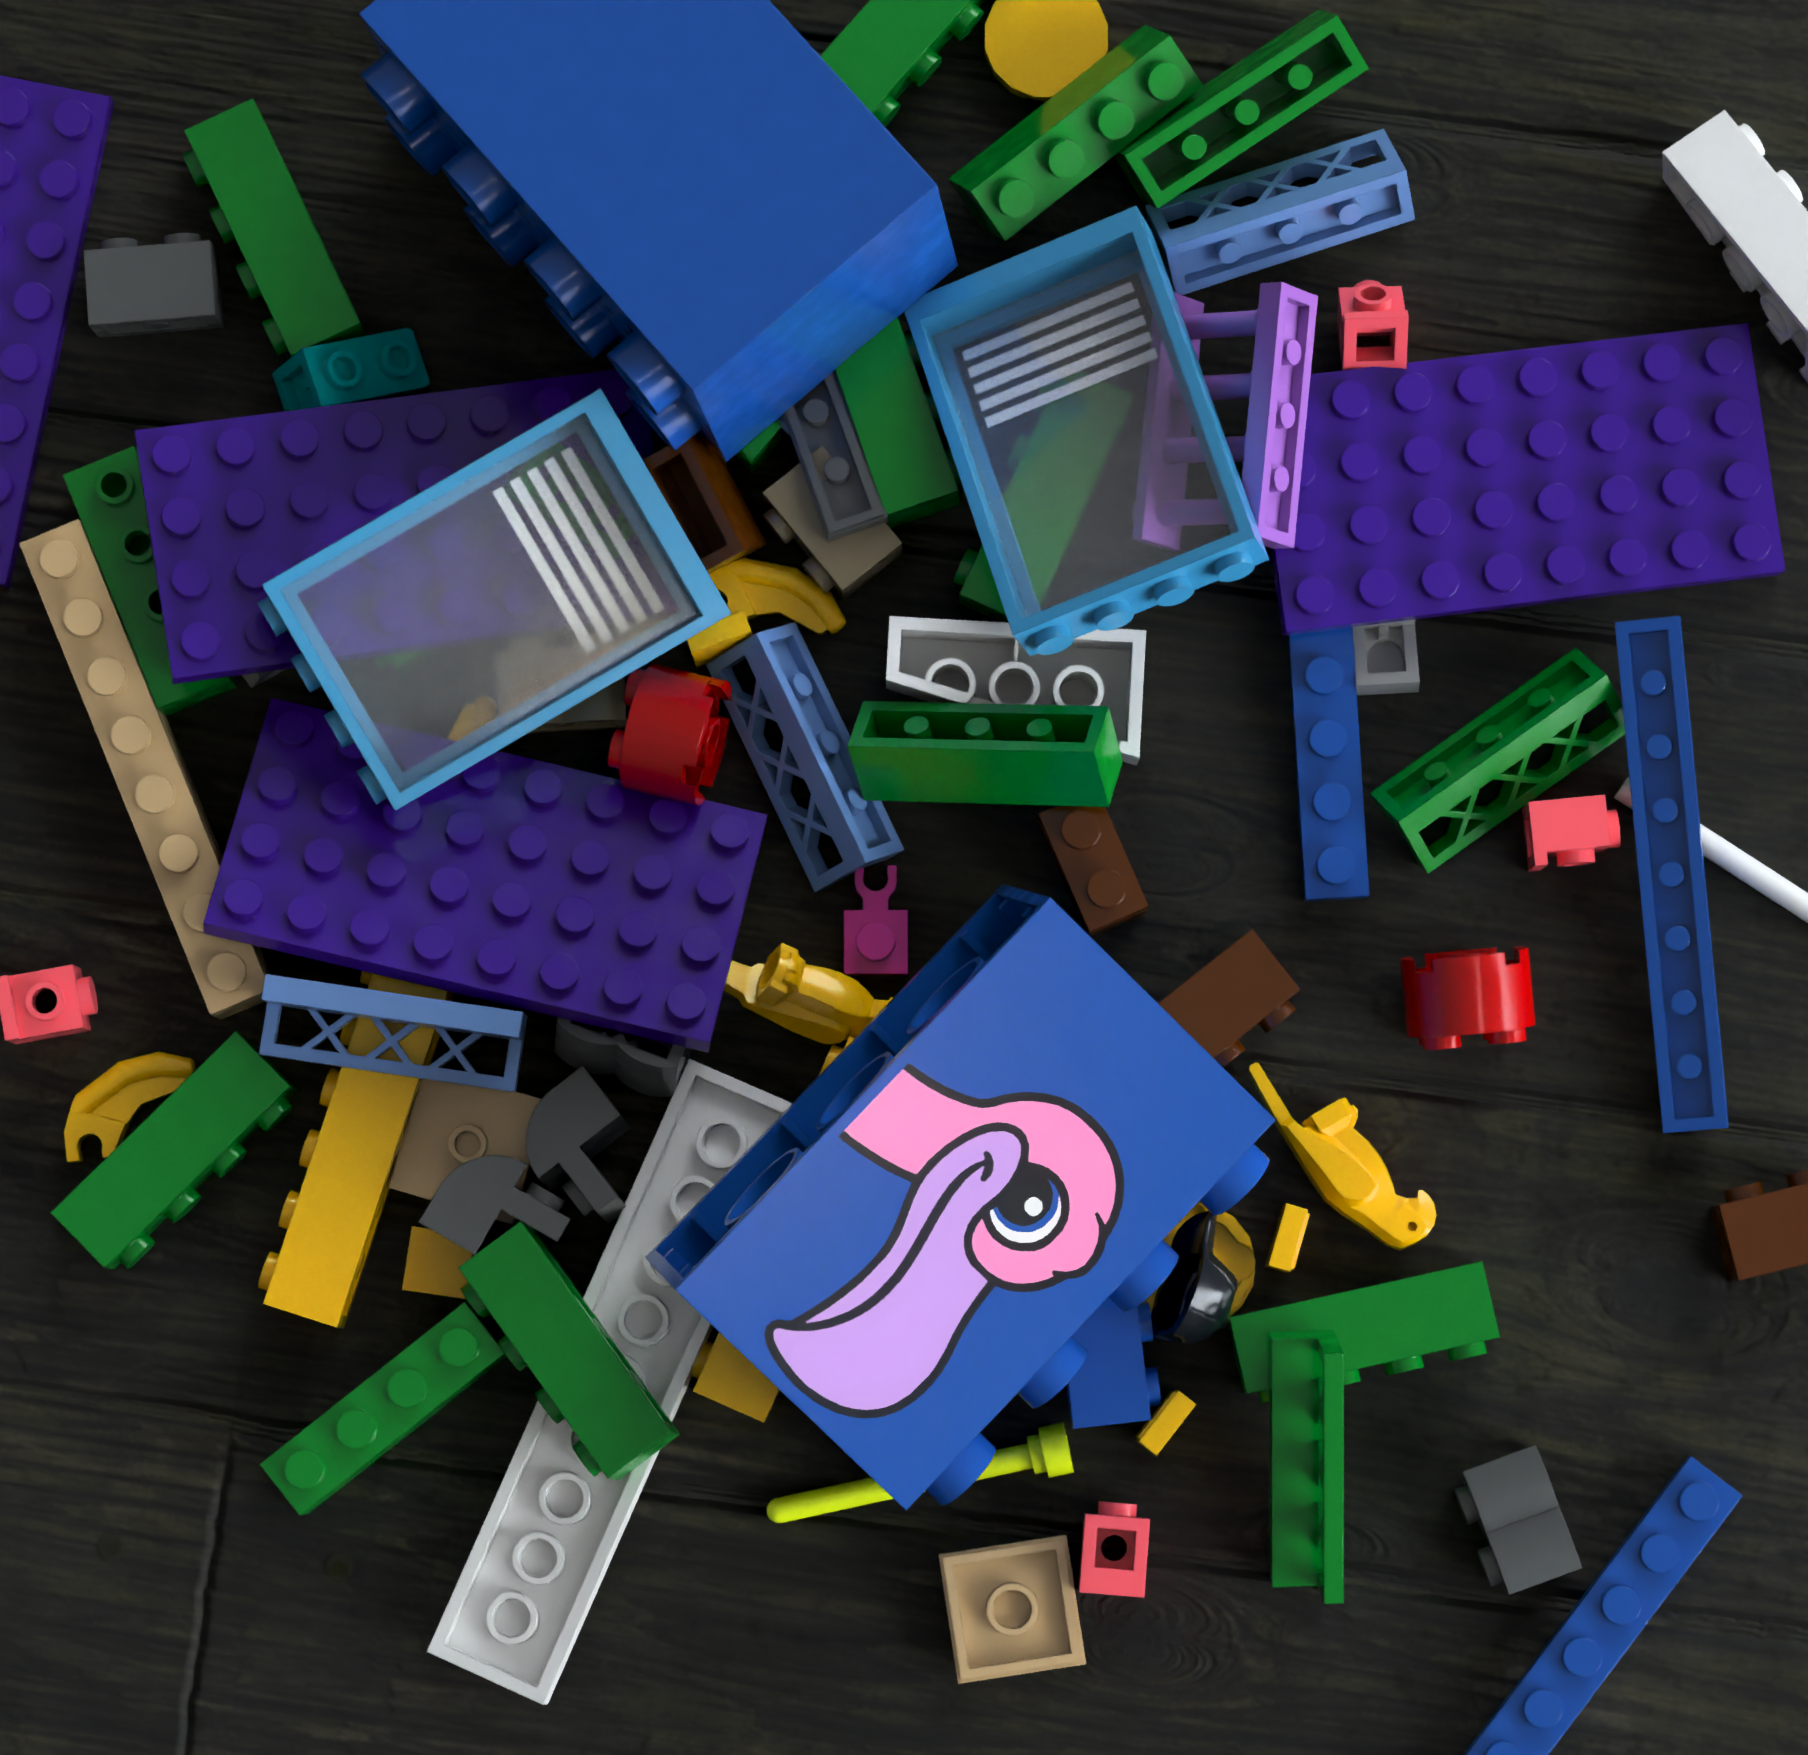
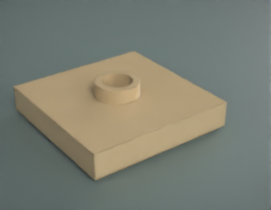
M423 1079L419 1093L416 1095L388 1188L432 1200L443 1180L461 1164L477 1157L503 1155L527 1163L526 1168L515 1187L523 1191L531 1166L526 1150V1132L531 1115L541 1099L519 1092L514 1093ZM501 1210L495 1220L513 1225L515 1217Z
M1066 1534L938 1554L958 1684L1086 1664Z

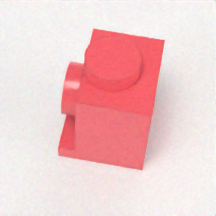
M1364 280L1357 283L1354 287L1338 288L1337 335L1342 370L1366 367L1407 369L1409 316L1408 310H1405L1402 286H1385L1375 280ZM1388 336L1390 346L1356 347L1357 337Z
M1605 794L1528 802L1521 809L1528 872L1541 871L1548 865L1547 857L1556 856L1557 867L1580 866L1595 863L1596 852L1620 847L1621 835L1618 813L1616 809L1607 810Z
M71 964L17 975L0 976V1014L5 1041L13 1044H22L91 1031L89 1015L98 1013L97 995L92 977H82L81 968ZM44 990H52L57 997V1004L49 1013H40L36 1007V998Z
M1098 1501V1514L1084 1513L1078 1591L1080 1593L1144 1598L1150 1519L1136 1517L1137 1504ZM1108 1536H1120L1126 1543L1125 1554L1118 1560H1109L1102 1554L1101 1545Z

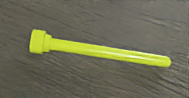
M1064 1423L1038 1427L1039 1434L1027 1436L1028 1443L996 1450L991 1462L977 1480L1032 1468L1035 1474L1047 1472L1049 1478L1074 1473ZM870 1477L775 1498L767 1506V1515L775 1523H785L893 1498Z

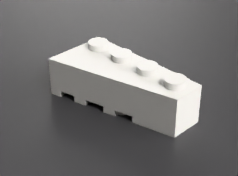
M1723 110L1662 152L1663 180L1709 245L1714 246L1721 240L1727 248L1722 251L1731 276L1743 293L1746 291L1752 292L1757 289L1761 295L1760 302L1762 308L1770 320L1766 323L1767 327L1780 345L1792 339L1805 357V366L1799 372L1808 383V211L1801 204L1803 197L1793 178L1784 170L1776 173L1763 157L1765 155L1764 147L1752 128L1745 123L1738 127L1729 114Z
M889 616L886 688L921 700L938 703L1109 706L1123 762L1137 766L1140 758L1146 630L1114 629L1102 631L1097 629L1075 638L1072 645L1061 652L1050 655L1035 654L1029 656L1013 636L1010 625L1007 622Z

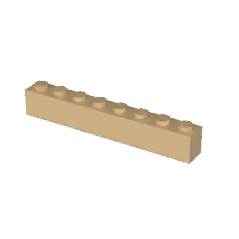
M77 519L19 543L210 1015L221 1020L264 1002L261 998L265 974L271 975L260 947L204 934L203 922L223 855L167 717L157 709L82 522Z

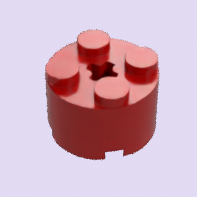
M651 664L646 670L636 669L630 673L624 695L625 705L631 706L625 730L617 729L615 731L608 755L609 767L619 769V777L623 788L698 806L703 804L706 799L699 792L698 788L700 785L712 788L726 745L730 719L718 716L720 699L732 701V690L729 681L657 664Z
M1497 947L1424 954L1425 967L1416 968L1415 960L1411 956L1401 958L1400 967L1407 1036L1418 1037L1419 1046H1423V1050L1462 1047L1461 1035L1482 1034L1483 1040H1487L1488 1044L1526 1041V1028L1536 1025L1529 947H1513L1514 959L1505 960V952L1497 953Z

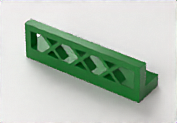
M1574 648L1373 790L1370 795L1379 811L1401 832L1419 866L1429 874L1625 735L1623 705L1608 676L1580 650ZM1602 703L1610 718L1590 733H1579L1578 729L1583 715ZM1544 743L1555 744L1549 762L1537 770L1526 769L1532 751ZM1492 780L1504 781L1498 798L1486 806L1474 805L1480 788ZM1439 817H1451L1447 834L1427 847L1419 832Z
M1334 1330L1269 1332V1579L1272 1588L1318 1586L1324 1604L1344 1603V1352Z

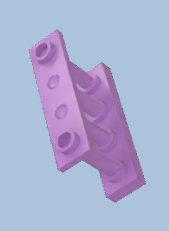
M1284 282L1260 283L1257 310L1203 313L1204 303L1174 292L1198 361L1201 339L1255 336L1251 373L1204 375L1212 401L1249 399L1245 436L1226 437L1234 462H1243L1241 482L1264 546L1272 549L1294 548L1318 296ZM1153 316L1151 323L1153 341L1151 350L1156 349L1159 359L1150 362L1137 498L1133 508L1134 529L1132 540L1175 552L1180 551L1183 526L1228 525L1219 500L1185 501L1189 464L1206 463L1198 439L1191 438L1192 422Z

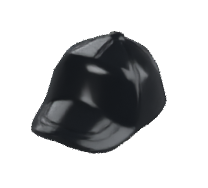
M1209 1210L1188 1219L1178 1229L1173 1238L1171 1248L1179 1255V1258L1172 1272L1159 1286L1151 1313L1153 1334L1158 1339L1177 1344H1191L1206 1340L1216 1331L1224 1328L1228 1323V1315L1237 1290V1279L1213 1253L1217 1215H1213Z

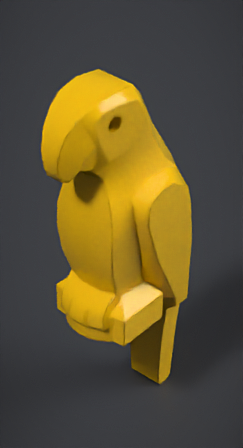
M781 943L768 956L765 964L758 963L750 967L732 961L724 991L736 997L743 1007L792 1032L824 1044L841 1043L843 1040H848L849 1036L855 1038L893 999L892 997L889 1000L874 999L859 981L838 971L806 964L805 960L799 956L797 949Z
M1255 1062L1249 1066L1248 1074L1267 1110L1276 1119L1275 1125L1307 1177L1328 1205L1351 1222L1369 1232L1386 1246L1399 1251L1414 1245L1428 1235L1436 1219L1434 1202L1423 1190H1418L1416 1197L1411 1198L1395 1194L1391 1177L1380 1155L1371 1143L1354 1129L1358 1119V1110L1354 1105H1350L1346 1097L1338 1099L1302 1122L1303 1128L1292 1118L1260 1064Z

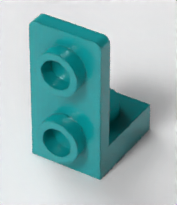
M410 328L300 349L272 373L284 411L378 400L422 391L430 384L419 347Z

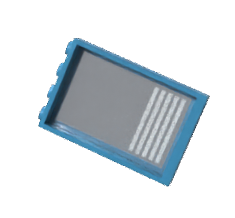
M1137 206L930 291L904 311L1012 634L1029 656L1035 654L1050 655L1061 652L1071 646L1077 637L1097 629L1109 631L1128 624L1133 619L1134 614L1156 605L1165 607L1177 605L1189 599L1196 589L1218 580L1221 582L1239 580L1249 575L1254 570L1255 565L1269 560L1152 230Z
M601 388L263 583L261 586L267 597L257 602L275 635L279 636L288 630L301 653L290 660L309 692L311 693L317 688L322 687L334 709L323 716L342 748L344 749L355 743L367 765L359 769L357 773L375 804L377 805L388 799L395 811L732 614Z

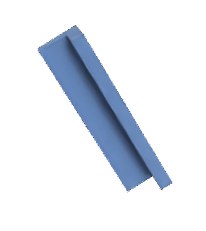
M1384 128L1180 194L1158 209L1151 205L1145 206L1148 221L1162 248L1172 289L1181 295L1415 220L1407 171ZM1377 154L1382 162L1363 168L1351 166L1355 161ZM1306 177L1319 179L1316 183L1302 188L1290 186L1294 181ZM1248 196L1259 198L1257 202L1243 207L1231 205L1233 201ZM1186 216L1199 217L1194 223L1170 230L1167 224Z
M796 622L755 633L706 664L713 678L729 681L731 685L732 701L723 700L814 892L824 890L859 869L885 861L904 850L882 802L863 799L847 747L850 735ZM744 659H747L756 678L753 696L743 692L732 669L733 666ZM766 718L777 722L784 736L781 753L771 749L764 736ZM793 775L804 779L811 793L808 810L798 806L791 793ZM821 832L832 837L843 862L829 870L818 849Z
M265 974L261 1000L266 1002L267 1006L259 1050L260 1055L516 1093L528 1016L523 1012ZM282 1006L308 1010L323 1030L302 1047L276 1044ZM319 1012L344 1016L329 1026ZM357 1017L372 1019L386 1038L384 1043L365 1057L349 1054L335 1034ZM383 1021L406 1024L407 1026L395 1035H392ZM419 1027L436 1029L451 1049L429 1066L414 1064L399 1044L400 1041ZM447 1031L471 1035L456 1045ZM484 1036L508 1039L509 1045L504 1077L477 1073L462 1052ZM329 1038L339 1053L317 1050L315 1048ZM393 1048L402 1062L378 1058ZM456 1057L466 1071L442 1067Z

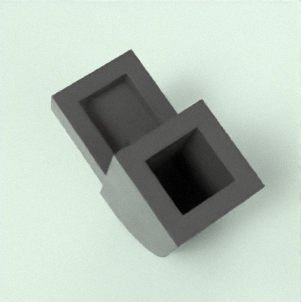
M581 1066L550 1090L534 1109L526 1132L527 1156L537 1178L550 1191L567 1177L571 1178L561 1187L585 1217L595 1210L609 1224L626 1207L591 1159L631 1129V1127L592 1076Z
M487 1155L471 1159L455 1168L437 1189L419 1223L469 1252L476 1254L501 1210L557 1242L568 1225L570 1218L559 1212L565 1200L541 1186L531 1182L526 1192L515 1187L527 1163L508 1156Z

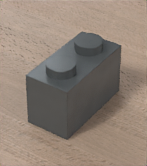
M169 234L163 237V244L139 246L138 240L133 238H112L101 241V249L84 250L88 325L98 338L224 328L219 253L210 240L201 241L200 234Z

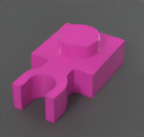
M896 865L887 866L888 882L883 889L878 891L870 890L865 886L863 882L864 868L855 872V888L863 900V910H844V974L847 976H908V910H889V899L895 893L897 885Z

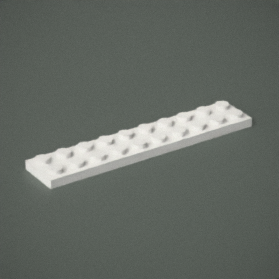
M691 1059L687 1062L625 1202L626 1207L621 1211L583 1297L671 1422L692 1378L695 1361L703 1345L708 1341L714 1327L666 1281L645 1257L792 1104ZM537 1401L427 1652L535 1702L548 1705L659 1451L618 1481L607 1479L603 1472L594 1477L583 1465L572 1448V1445L580 1439L566 1419L556 1424L540 1402Z

